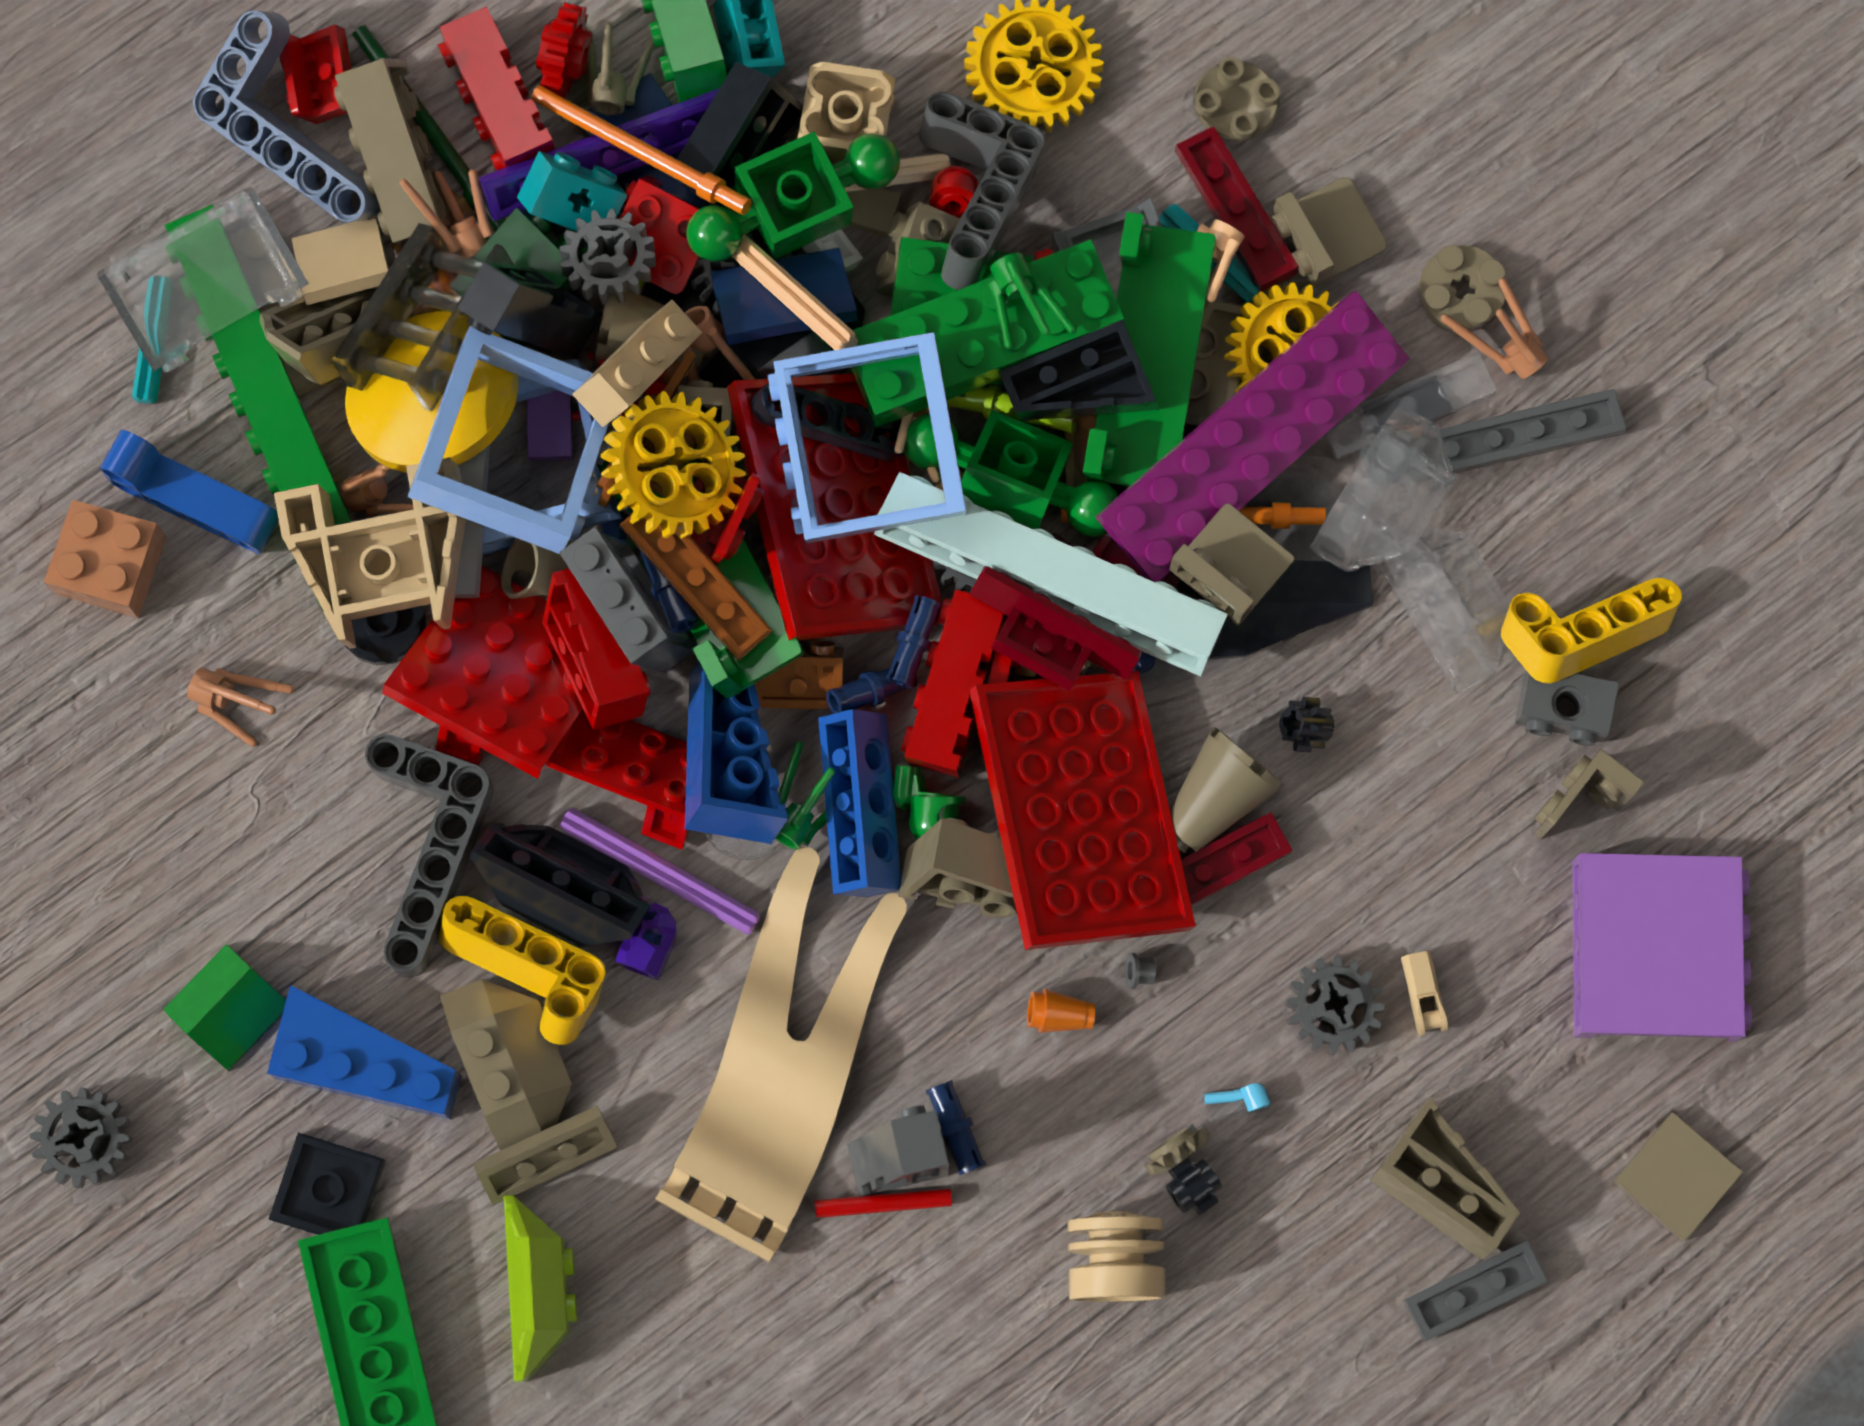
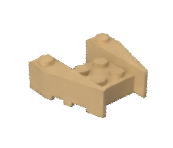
M451 457L442 458L437 474L462 483L458 465ZM419 463L406 466L410 488ZM316 484L274 493L281 536L298 563L307 584L315 594L338 640L349 649L356 648L352 620L431 604L434 621L443 629L451 627L466 524L465 518L412 499L413 510L335 525L330 495L320 485Z

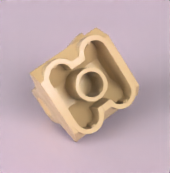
M819 62L811 65L798 138L815 131L831 164L834 165L844 160L848 146L857 137L867 133H877L886 137L889 115L895 100V95H893L895 78L884 71L829 62Z

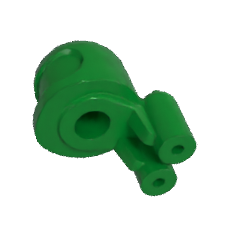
M896 765L893 799L902 810L911 807L910 831L916 840L942 818L958 819L959 805L966 804V796L926 792L924 776L921 775V767Z

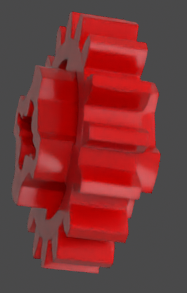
M563 2V6L559 7L557 19L554 18L550 25L545 24L541 35L539 54L536 59V68L541 69L543 74L541 86L563 98H566L567 92H570L572 81L578 79L580 75H584L588 64L590 46L593 41V33L587 31L588 27H585L588 20L587 8L568 2Z

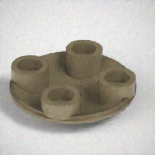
M1227 57L1221 60L1218 65L1206 71L1198 81L1194 92V108L1204 127L1208 129L1214 126L1221 138L1233 141L1248 140L1261 135L1273 124L1279 110L1280 88L1261 68L1247 62H1242L1236 57Z

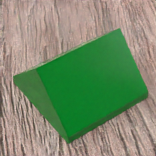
M225 944L163 1010L194 1042L226 1070L230 1071L282 1016L286 999L234 950Z

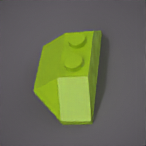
M507 1195L503 1196L513 1375L514 1382L522 1383L528 1382L570 1334V1322L578 1321L576 1293L568 1294L567 1276L575 1275V1257L573 1247L566 1248L565 1240L516 1197Z

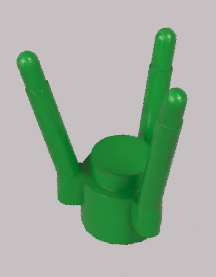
M1017 252L1006 255L991 265L990 270L995 280L989 283L988 286L995 299L1000 330L1006 349L1013 347L1004 298L1006 294L1010 300L1022 297L1042 335L1047 336L1050 333V329L1031 294L1033 287L1067 331L1071 334L1076 332V326L1041 281L1034 265H1027L1022 253Z
M797 741L794 745L778 793L781 805L786 804L803 749L801 741ZM830 767L826 770L802 806L797 803H791L788 808L785 807L788 820L775 840L794 850L800 849L802 844L804 846L809 845L814 835L827 823L826 810L811 823L814 818L811 810L835 775L834 768Z

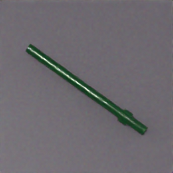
M366 25L358 27L353 32V37L371 62L382 58H389ZM402 76L403 83L406 85L409 92H414L405 80V78ZM416 95L420 110L416 111V116L413 117L414 122L427 135L429 143L463 188L464 199L472 210L476 211L469 179V167ZM483 194L487 217L495 233L506 219L502 218L494 221L491 218Z

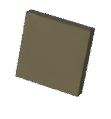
M1671 1112L1612 1182L1683 1242L1688 1239L1743 1172L1676 1114Z

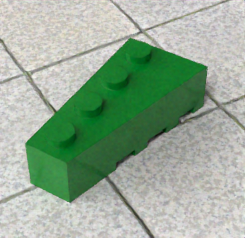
M641 0L645 14L653 13L655 21L649 23L650 32L655 48L663 47L665 56L659 57L665 82H673L678 103L720 88L727 77L706 0Z

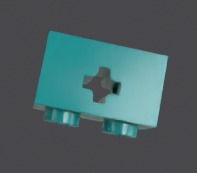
M716 0L713 6L727 75L735 62H738L773 78L785 66L773 0Z
M539 151L517 198L531 215L577 231L575 220L580 218L589 223L592 221L591 213L595 210L600 215V218H607L609 210L615 209L617 218L627 194L616 182L618 177L605 168L594 166L592 170L581 167L579 161L565 153L556 152L555 156H551Z

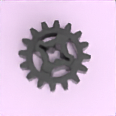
M610 209L607 218H600V215L595 210L591 213V222L586 223L580 218L575 220L577 233L567 230L564 233L567 245L560 246L559 248L560 257L563 260L560 263L563 276H569V285L572 290L582 287L584 299L589 300L596 293L600 295L601 304H606L609 295H616V298L621 303L624 302L625 291L630 290L636 295L641 293L639 280L643 282H650L652 280L649 268L656 267V256L653 252L655 250L654 240L652 236H647L646 225L643 222L633 227L632 214L627 213L622 220L616 219L615 209ZM585 246L587 252L582 255L583 261L579 263L580 253ZM637 250L636 260L631 267L628 261L634 258L633 252Z
M1335 956L1331 966L1327 967L1325 961L1319 958L1315 961L1316 972L1313 973L1307 967H1303L1299 972L1305 981L1304 983L1292 981L1289 988L1297 994V997L1287 999L1285 1006L1296 1009V1014L1292 1015L1287 1021L1289 1025L1300 1023L1302 1029L1296 1037L1299 1041L1307 1036L1313 1038L1311 1050L1316 1051L1322 1043L1327 1044L1329 1055L1334 1056L1339 1045L1343 1044L1344 1049L1349 1054L1355 1050V1039L1364 1045L1371 1040L1366 1031L1367 1028L1371 1030H1378L1381 1023L1373 1018V1014L1382 1013L1385 1010V1005L1374 1002V998L1383 990L1382 987L1370 988L1368 982L1373 976L1371 971L1364 973L1362 976L1357 973L1358 961L1354 960L1346 968L1342 967L1341 956ZM1337 977L1350 981L1357 988L1351 990L1339 984ZM1317 982L1319 996L1316 1002L1305 1006L1307 992ZM1330 995H1333L1335 1001L1343 1000L1345 1003V1007L1340 1011V1016H1337L1334 1010L1327 1011L1324 1007L1330 1000ZM1364 1005L1362 1021L1356 1029H1353L1354 1024L1351 1016L1354 1009ZM1321 1022L1331 1027L1334 1035L1322 1032L1313 1023Z
M86 1088L79 1089L76 1099H74L70 1092L62 1091L61 1104L58 1105L47 1100L45 1104L50 1111L47 1117L36 1115L34 1118L38 1124L42 1125L41 1132L30 1134V1139L41 1143V1147L34 1150L32 1156L37 1159L46 1158L47 1161L41 1168L43 1173L49 1175L58 1170L55 1179L57 1183L65 1185L72 1176L73 1186L76 1188H83L87 1177L94 1185H101V1173L103 1171L115 1176L118 1172L113 1162L116 1159L127 1161L129 1158L125 1152L121 1151L122 1144L133 1142V1137L122 1134V1129L131 1124L130 1119L126 1117L117 1118L116 1115L122 1106L115 1101L105 1106L107 1094L98 1091L91 1100L90 1091ZM82 1108L97 1110L105 1119H97L90 1122ZM62 1119L63 1124L58 1134L53 1136L58 1122ZM78 1129H83L90 1133V1136L84 1139L85 1147L73 1144V1140L79 1137ZM110 1139L108 1149L101 1158L100 1152L105 1141ZM73 1154L81 1168L68 1167L58 1157Z

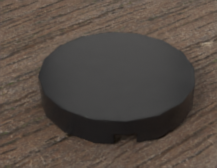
M423 606L354 619L352 620L356 648L349 649L346 645L345 647L361 661L373 665L394 664L403 659L426 628L425 610Z

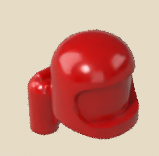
M949 166L942 169L932 181L929 206L961 219L979 185L976 176L970 170L960 166Z

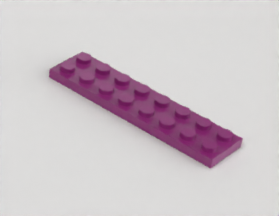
M1357 291L1349 293L1096 515L1095 518L1143 577L1153 582H1159L1170 572L1172 558L1183 544L1189 546L1226 503L1231 504L1239 511L1410 358Z

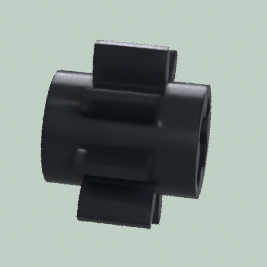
M1303 696L1301 701L1290 700L1288 702L1289 707L1282 712L1279 720L1280 732L1283 735L1282 740L1294 742L1293 751L1311 753L1313 748L1324 749L1325 742L1331 738L1334 732V719L1331 714V708H1321L1320 698Z
M1187 1158L1168 1171L1173 1180L1166 1184L1165 1188L1183 1213L1194 1208L1196 1213L1200 1215L1219 1202L1214 1193L1222 1188V1184L1205 1160L1202 1159L1194 1165L1190 1158Z

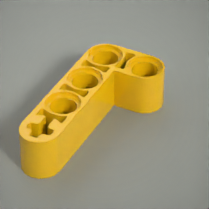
M1657 577L1561 619L1540 596L1533 593H1521L1513 597L1501 628V638L1535 680L1542 683H1555L1666 633L1682 600V592L1673 581Z
M457 896L445 904L438 935L442 947L462 959L546 998L539 1025L541 1034L553 1044L566 1045L573 1042L579 1036L598 1003L606 974L602 961L582 949L474 898Z

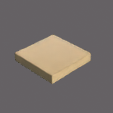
M372 216L364 221L350 222L292 238L302 292L307 305L392 283L376 216Z

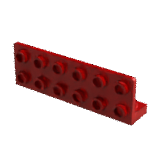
M584 713L547 767L647 805L641 834L683 850L690 830L685 829L687 742L631 720L593 730ZM439 726L436 751L479 766L483 759L484 749Z

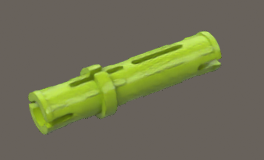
M990 384L988 388L980 387L962 394L965 397L957 396L947 400V405L950 408L955 407L980 412L987 419L991 410L1019 420L1008 393L1002 391L1001 386ZM1065 418L1022 421L1068 431V433H1074L1078 425L1073 420Z

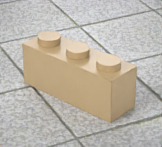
M671 300L646 320L572 395L604 427L630 407L702 332L680 307Z

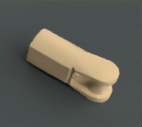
M1431 951L1402 956L1401 961L1418 1035L1423 1036L1425 1035V1030L1440 1028L1442 1032L1448 1031L1447 1017ZM1433 998L1435 1010L1422 1013L1419 1001Z

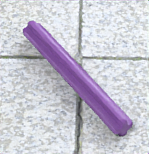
M570 808L563 817L560 827L564 832L621 862L633 871L741 932L751 934L757 926L760 914L756 910L575 808Z

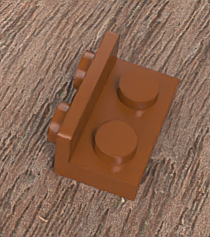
M824 640L811 641L808 643V647L801 646L804 651L801 657L755 683L760 708L830 710L826 693L832 688L843 686L844 648L835 647L834 642Z

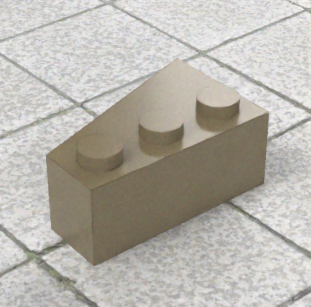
M1430 1096L1418 1108L1370 1180L1483 1260L1496 1250L1520 1212L1488 1170L1478 1164L1464 1145L1466 1143L1458 1131L1454 1132L1438 1111L1439 1106Z

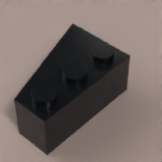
M735 62L677 157V160L703 174L710 172L726 181L727 187L738 192L735 187V167L789 143L788 137L800 126L803 105L772 77ZM679 181L687 189L696 194L695 189ZM716 202V204L728 208L727 206H725V205H723V204H721V203H719V202Z
M483 261L457 307L470 316L467 323L484 334L491 335L492 332H496L502 336L515 338L576 359L603 314L533 268Z
M1123 319L999 371L1015 413L1020 421L1159 410Z

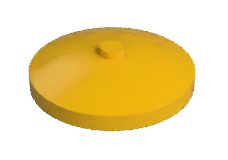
M437 311L406 319L381 334L355 365L346 390L345 408L347 420L352 433L364 450L382 465L407 473L406 466L420 462L461 344L471 326L467 323L470 318L467 314ZM492 332L493 335L502 338L498 333ZM477 359L443 458L451 457L457 465H460L478 455L497 438L510 419L515 407L519 389V377L517 374Z

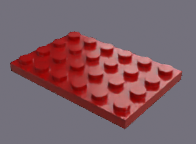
M854 373L792 378L793 385L867 408ZM737 380L728 385L727 391L737 433L740 438L742 453L745 454L744 462L748 478L752 473L761 476L757 487L763 489L764 493L756 511L788 640H805L900 630L906 626L915 595L924 596L942 604L932 560L874 535L875 531L812 543L805 541L804 533L796 534L791 508L799 506L796 489H787L783 463L791 462L788 444L780 446L777 429L761 423L752 411L751 401L753 395L768 384L769 380ZM769 397V398H768V401H771V402L774 403V401H772L771 397ZM775 405V411L781 409V407ZM806 406L805 415L810 423L821 426L822 419L819 411L812 406ZM845 417L844 427L851 436L859 438L860 428L855 420ZM886 432L883 436L890 438V433ZM803 437L818 526L878 515L898 473L901 472L910 476L905 454L893 461H883ZM891 440V446L894 447L896 442ZM939 610V613H938V615H937V618H936V621H935L934 626H938V625H939V624H938V618H939L940 610Z
M1132 671L1126 680L1113 673L1078 676L1070 691L1048 679L975 685L970 690L1024 949L1034 950L1187 932L1196 927L1139 671Z

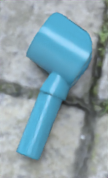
M1257 1083L1240 1089H1234V1091L1204 1093L1205 1104L1244 1100L1248 1113L1268 1107L1271 1103L1266 1088Z

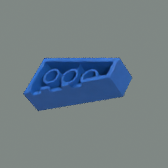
M699 660L689 675L685 829L771 844L787 822L788 816L785 804H780L777 791L780 784L776 768L771 767L767 751L770 743L766 729L761 727L758 715L760 703L755 684L727 699L711 685Z
M291 985L267 1071L268 1075L277 1080L450 1120L462 1077L455 1069Z

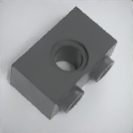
M1526 671L1515 724L1526 726V732L1538 736H1551L1552 732L1569 735V741L1579 745L1594 746L1596 742L1602 743L1610 733L1619 683L1577 673L1555 683H1542L1535 680ZM1566 698L1572 701L1576 708V715L1573 717L1561 715L1556 709V699Z

